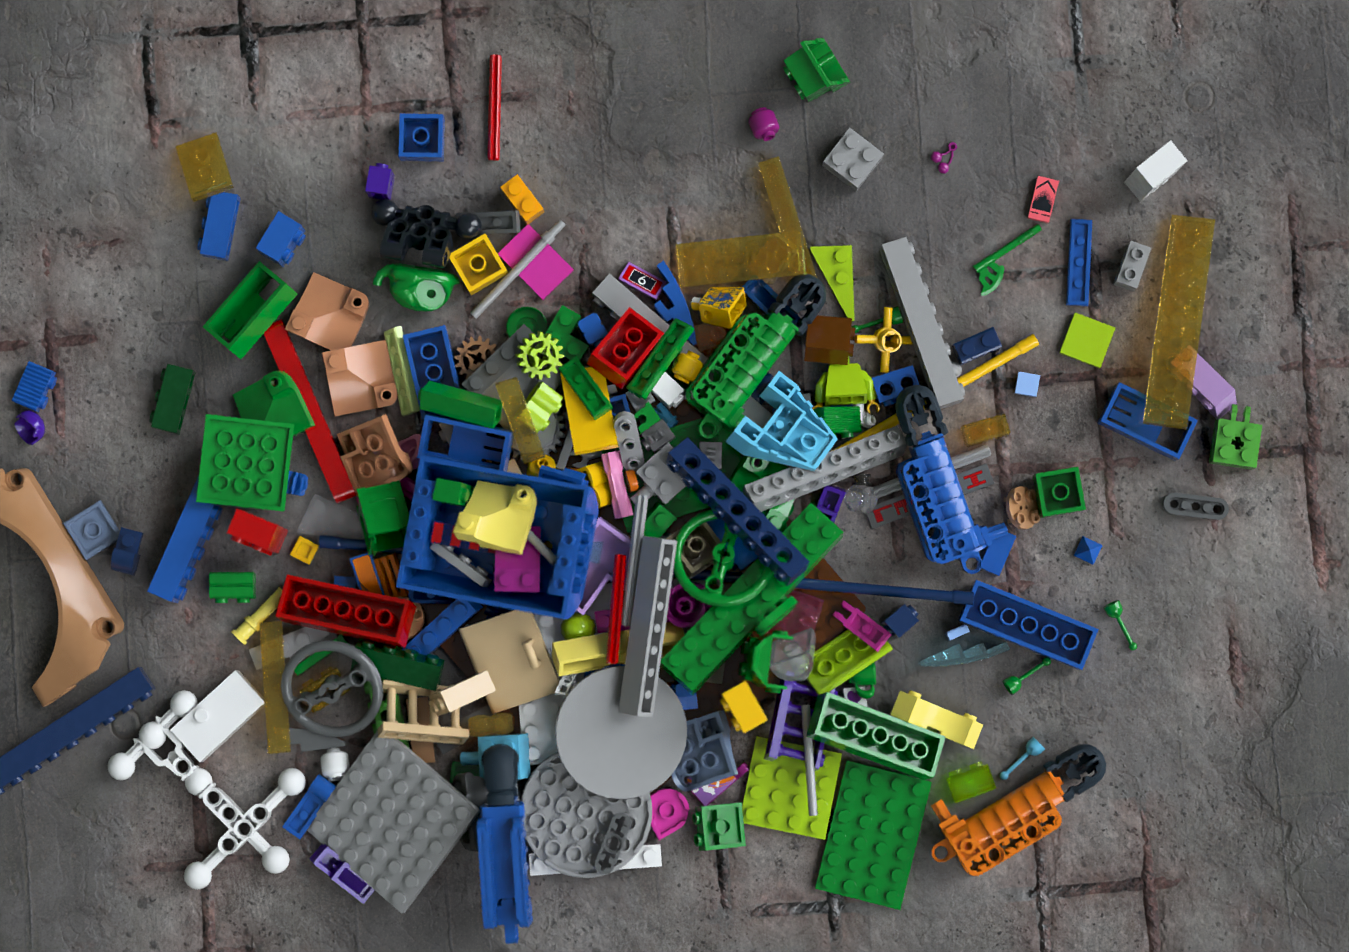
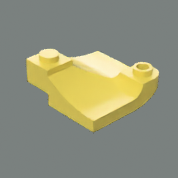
M477 480L467 506L463 512L459 513L453 532L459 540L475 542L483 548L522 555L536 511V494L531 487L516 484L513 487Z

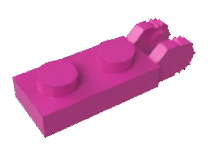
M843 601L841 603L842 607L852 613L849 618L845 619L842 614L836 611L832 615L843 623L844 627L878 652L891 634L858 608L855 609L846 601Z

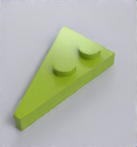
M852 245L810 247V252L819 265V269L825 276L834 296L837 298L842 311L847 318H852V322H854Z

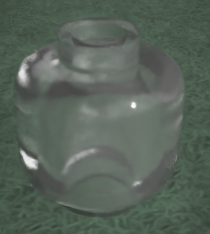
M860 484L852 485L844 496L847 508L852 512L861 514L870 513L878 501L876 492L872 487Z

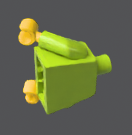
M849 356L848 365H829L828 372H824L816 384L814 400L816 405L813 409L824 407V402L825 406L866 404V412L870 414L869 407L872 404L876 406V412H879L880 406L875 402L877 397L873 380L866 371L861 370L860 364H850Z

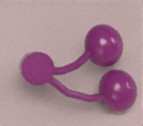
M953 141L948 143L949 150L946 153L940 154L935 151L931 154V160L939 163L942 160V156L951 151V158L948 164L941 162L938 165V170L942 174L949 171L948 165L953 159V151L957 149V144Z

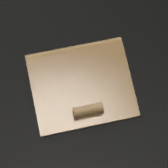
M512 610L471 625L467 624L463 628L458 629L476 674L487 671L496 691L485 695L492 714L555 693L560 681L533 613Z

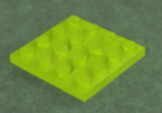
M756 736L742 805L744 824L825 840L842 753L823 750L822 754L825 755L824 764L819 770L815 771L818 816H809L805 761L783 755L774 761L765 760L764 755L768 738ZM781 741L783 747L804 752V746Z

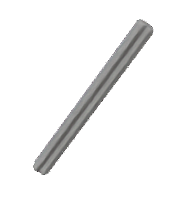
M983 445L951 457L954 468L957 469L991 456V451L988 445ZM898 478L869 488L868 494L874 500L902 488Z
M637 495L635 500L621 619L623 626L631 625L648 496Z

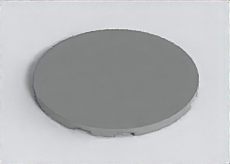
M625 666L600 669L582 679L570 690L562 702L555 726L558 754L568 773L587 790L597 795L614 799L638 797L651 792L663 784L680 763L687 740V723L683 707L674 691L659 677L653 717H640L618 712Z
M558 752L545 759L534 770L525 785L521 799L525 804V838L533 852L552 869L578 878H594L606 875L596 870L595 860L615 814L620 812L628 814L631 818V827L615 867L610 873L625 866L640 851L647 839L652 822L650 792L627 799H614L597 795L575 781L565 769ZM621 816L620 819L616 818L615 820L618 824L616 831L612 828L610 833H616L623 838L624 833H620L623 826L627 827L628 823L625 822V817ZM610 837L607 840V847L611 850L617 849L620 845L616 837ZM603 849L602 854H606L604 860H599V864H601V869L605 870L606 867H611V864L608 863L610 856L615 858L616 854L609 853Z

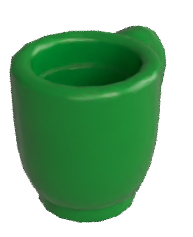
M875 662L849 679V682L855 685L856 693L861 698L869 699L875 693ZM858 685H860V686H868V685H870V689H869V690H862V689H860V688L858 687Z

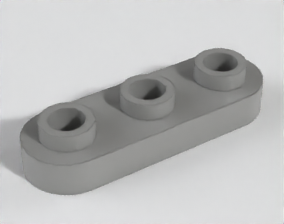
M623 411L614 418L615 432L624 468L636 472L644 465V455L635 416L630 412Z

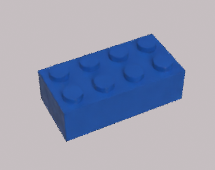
M445 325L403 335L417 399L420 388L424 387L429 381L461 389ZM420 409L421 417L424 421L425 415L432 412Z

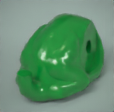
M400 263L387 264L377 271L373 279V285L381 286L382 280L388 277L390 293L395 301L404 308L421 312L434 311L442 307L449 300L454 285L460 283V279L452 273Z

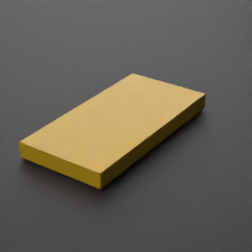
M592 367L585 368L610 402L606 378ZM560 373L575 456L617 448L618 442L612 410L594 420Z

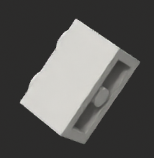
M664 372L651 393L668 409L672 406L676 408L684 400V389Z

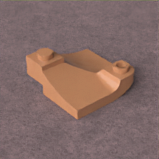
M313 272L300 301L290 316L285 330L330 351L352 347L368 312L369 299L360 291L346 287ZM356 299H361L362 303L360 306L354 305Z
M386 340L322 352L334 416L381 408L395 403L397 400V389ZM389 391L391 394L390 398L384 399L382 396L383 392Z
M386 414L337 434L345 455L340 457L355 493L358 488L388 484L403 479L412 473L413 465L408 453L401 450Z

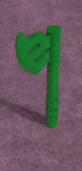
M1039 224L1022 233L973 266L974 270L980 273L978 279L983 285L981 296L988 295L994 291L1003 278L1004 266L996 264L995 261L1040 232L1042 229ZM988 266L997 273L996 276L989 272ZM985 277L992 281L991 285L985 280Z

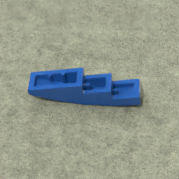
M663 260L657 265V270L668 283L662 288L663 293L673 305L668 311L672 315L673 321L677 318L694 328L683 293ZM695 331L688 338V342L694 347L697 345Z

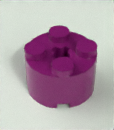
M692 582L699 589H704L705 587L698 582ZM679 584L670 590L667 618L677 627H692L713 605L695 599Z

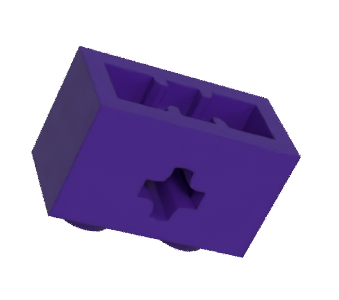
M376 163L375 166H369L365 189L369 198L391 200L395 175L392 169L388 168V165Z

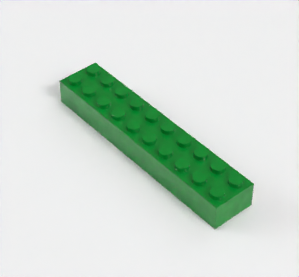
M812 503L782 532L810 561L807 570L788 586L783 582H779L773 572L765 588L749 601L734 606L713 605L661 659L660 666L691 695H694L754 632L756 628L754 623L762 615L766 617V613L774 605L777 607L780 600L785 596L787 597L843 538V531ZM777 557L778 561L786 562L784 558ZM759 559L741 575L723 596L743 592L759 579L764 569V565Z

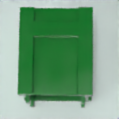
M400 480L388 484L356 489L358 497L356 511L368 555L373 554L375 556L380 551L403 548L409 513Z

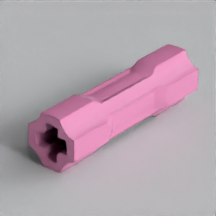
M620 451L601 454L604 472L607 475L612 496L611 505L614 519L633 516L631 501L627 495L623 477Z

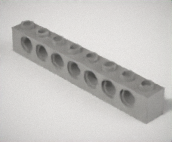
M894 426L828 452L815 471L790 467L744 485L742 493L762 512L901 457L905 452L907 443L899 427Z

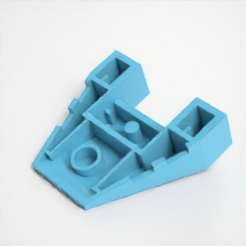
M778 371L759 396L776 409L763 429L745 416L725 442L745 456L815 471L837 441V437L822 417L819 418L812 409L813 405L809 400L806 401L799 392L801 389L798 385Z

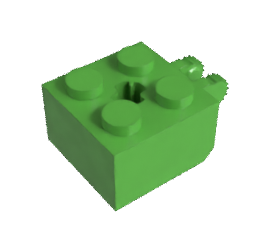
M1232 404L1229 420L1220 418L1215 420L1209 464L1253 470L1257 468L1262 425L1249 423L1251 407L1245 406L1243 410L1242 422L1236 421L1238 408L1237 405ZM1237 440L1240 447L1235 449V445L1231 444L1232 441Z

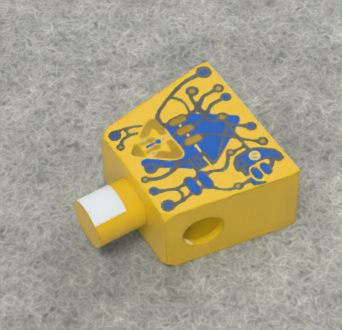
M712 287L708 289L703 298L694 297L691 302L692 309L700 311L703 323L732 329L747 306L744 287Z

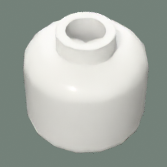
M340 748L327 749V753L323 754L320 758L322 775L328 778L329 781H341L350 769L348 754L340 751Z

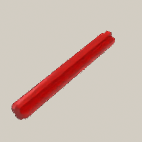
M498 54L490 55L487 155L490 161H498L500 152L502 57Z
M622 554L614 556L606 663L617 664L619 656L626 555Z

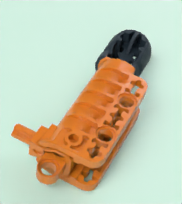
M1089 744L1076 745L1058 755L1055 761L1050 760L1043 765L1045 772L966 820H959L956 814L952 816L942 799L937 801L931 807L941 822L938 826L945 839L932 847V858L937 862H946L956 856L968 874L979 876L1053 832L1062 823L1061 815L1055 806L1063 801H1070L1074 798L1075 794L1080 795L1102 780L1106 772V761L1102 752L1097 747ZM1083 753L1084 755L1079 758V763L1076 765L1069 764L1068 770L1065 771L1070 780L1074 778L1080 780V775L1084 772L1090 774L1094 771V774L1091 777L1084 776L1082 778L1083 782L1077 786L1069 787L1068 791L1064 793L1061 789V785L1064 783L1059 776L1054 777L1051 770L1061 768L1062 764L1068 760H1077V755ZM1047 815L1049 817H1054V820L1052 821L1053 825L1046 824L1041 827V825L1039 824L1041 822L1044 823L1048 820ZM1030 825L1036 829V835L1033 838L1028 837L1026 833ZM1022 837L1024 839L1015 843L1016 848L1008 847L1003 849L1001 847L1010 843L1009 838L1017 839ZM939 846L947 849V856L944 859H939L935 856V849ZM992 848L997 849L999 853L998 858L994 861L988 856ZM984 859L988 863L987 866L986 863L978 865V871L970 869L972 860L979 862Z

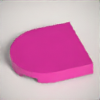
M662 788L650 794L652 801L651 828L658 840L680 829L688 818L689 804L682 793L671 788Z

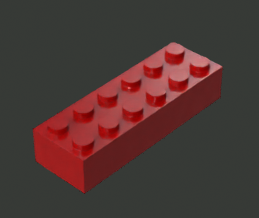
M287 574L275 617L285 623L406 648L417 606L406 599Z

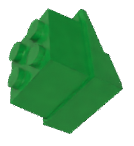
M824 38L802 41L800 43L802 48L784 59L786 66L783 69L790 81L795 79L797 84L794 87L802 100L806 98L810 102L830 90L834 93L850 83V80Z

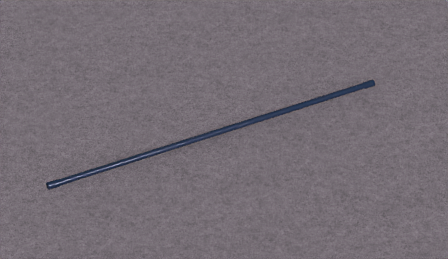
M320 535L319 548L367 551L365 541L362 539ZM400 547L380 552L402 554L403 548ZM674 570L672 578H676ZM703 570L691 579L706 581L711 576L712 570ZM726 571L723 582L735 583L743 573ZM804 578L795 587L796 589L945 601L973 605L974 592L945 591Z

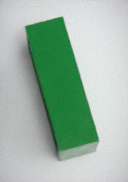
M259 261L203 325V328L241 360L297 296V293ZM271 279H274L280 285L265 301L258 294ZM225 336L231 342L227 343L222 337Z

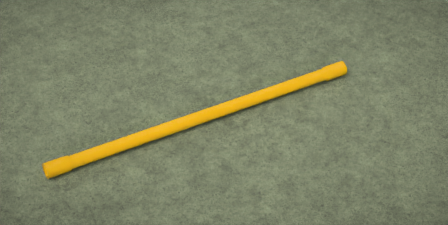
M1034 334L1016 343L1015 346L957 378L958 383H962L963 387L1015 357L1025 354L1039 345L1037 338ZM907 409V413H911L913 417L914 415L912 410ZM894 414L833 450L899 425L897 415Z

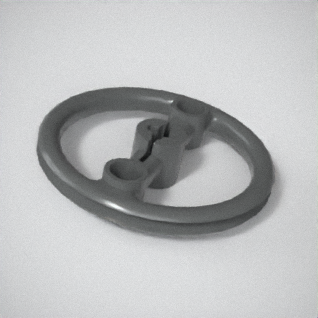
M323 640L305 645L290 658L282 674L281 691L288 711L303 727L322 736L345 737L360 732L373 721L382 703L383 686L375 665L362 651L344 642ZM321 651H334L345 654L359 663L354 666L351 672L341 677L329 675L325 678L320 688L312 692H302L298 697L293 696L291 682L294 670L307 656ZM355 672L361 673L363 678L358 677ZM366 681L371 682L373 696L370 708L355 723L340 727L327 726L312 720L306 715L318 703L322 701L335 703L344 690L352 686H362ZM301 700L306 701L308 705H304Z

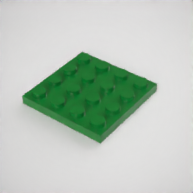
M206 414L196 502L285 511L294 424Z

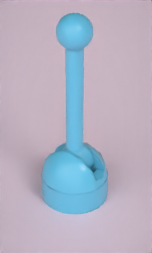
M1032 737L1026 744L1027 752L1009 769L1001 772L1000 778L1006 780L1009 774L1029 755L1037 756L1045 748Z

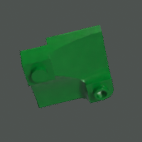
M273 371L263 376L261 380L233 394L241 418L294 424L293 437L315 426L297 385L284 371ZM275 378L278 380V385L274 383Z
M744 455L729 480L742 492L744 485L789 467L759 459L760 464L758 466H754V461L758 458ZM722 495L719 497L720 500L725 499ZM795 499L761 513L782 532L789 519L788 515Z

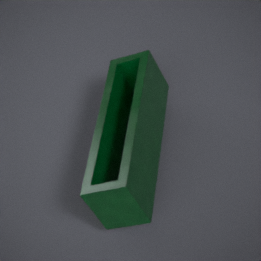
M369 639L359 640L355 646L372 661L382 679L436 691L440 685L445 660L439 659L437 655H423L413 649L402 650L394 645H381ZM352 659V665H351V670H350V671H352V669L354 668V666H355L356 664H359V663H358L357 661H355L354 659Z

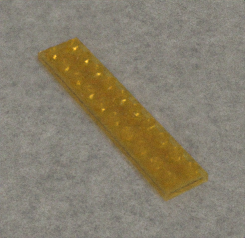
M1172 215L1143 424L1187 429L1215 219Z

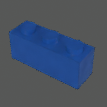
M212 190V194L208 195L206 200V208H209L207 217H203L202 221L204 234L203 238L200 237L198 241V250H200V254L203 257L224 261L229 260L241 199L237 194Z

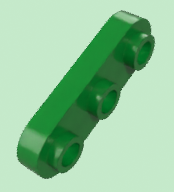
M793 596L789 598L783 597L777 604L778 607L774 605L766 613V617L762 615L754 623L756 626L754 631L762 637L786 617L798 604V601Z

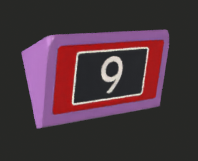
M630 262L627 263L618 278V281L655 301H657L662 288L666 284V281Z

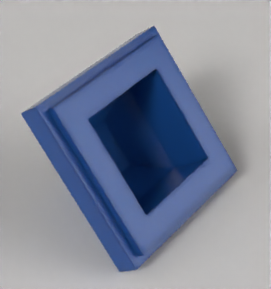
M1082 536L1073 556L1094 565L1102 545Z

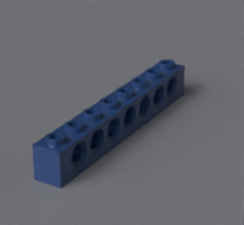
M688 437L668 453L666 459L668 468L682 478L686 487L692 488L697 493L699 500L707 504L712 509L713 514L728 525V529L732 534L740 537L744 546L748 550L753 551L758 556L759 561L774 572V576L779 582H783L788 586L807 570L810 561ZM686 464H692L695 468L690 469ZM706 479L710 484H704L701 480ZM716 495H722L725 499L720 500ZM736 510L740 515H734L731 511ZM746 526L754 527L755 531L748 530ZM766 541L770 543L771 546L766 547L761 542ZM777 557L784 558L786 562L778 561Z

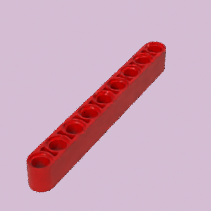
M280 319L272 323L265 331L264 336L278 369L286 372L293 379L315 423V426L305 432L331 493L338 504L357 495L289 333L285 330L286 326L283 320Z

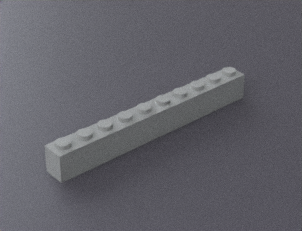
M610 273L592 293L595 297L593 301L602 309L607 307L611 311L609 315L615 321H618L630 307L664 334L670 326ZM688 341L683 345L681 353L687 354L689 350L700 356L699 360L704 365L708 358ZM709 372L708 377L712 381L713 375ZM751 396L742 407L745 410L742 414L762 429L772 416L769 411Z

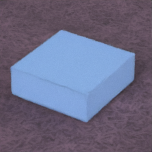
M1018 372L1014 394L1037 397L1040 375Z
M964 624L946 632L945 635L947 640L950 641L970 631L968 626Z

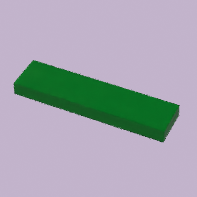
M675 318L631 380L627 390L646 399L695 329L691 325Z

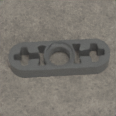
M617 813L611 820L595 860V868L601 874H608L615 867L631 827V818L626 813ZM621 816L625 817V822L628 823L627 827L623 826L620 833H624L623 838L616 833H610L612 828L616 831L618 824L615 820L616 818L620 819ZM610 837H616L620 842L619 847L615 850L607 847V840ZM603 849L609 853L616 854L615 858L610 856L608 863L611 864V867H606L605 870H602L601 864H599V860H604L606 854H602Z

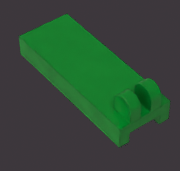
M339 635L334 639V641L349 644L344 635ZM334 651L314 653L298 664L294 672L297 676H301Z

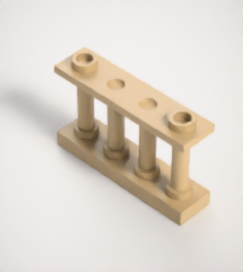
M387 679L382 681L383 692L387 693V721L383 722L378 728V738L460 745L467 741L469 729H462L460 726V708L451 711L450 727H441L438 724L437 713H434L431 708L430 724L428 726L419 725L417 722V696H430L449 686L439 685L436 691ZM396 694L408 695V723L406 724L396 721Z

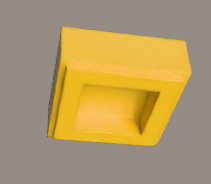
M299 536L290 555L310 565L319 545Z

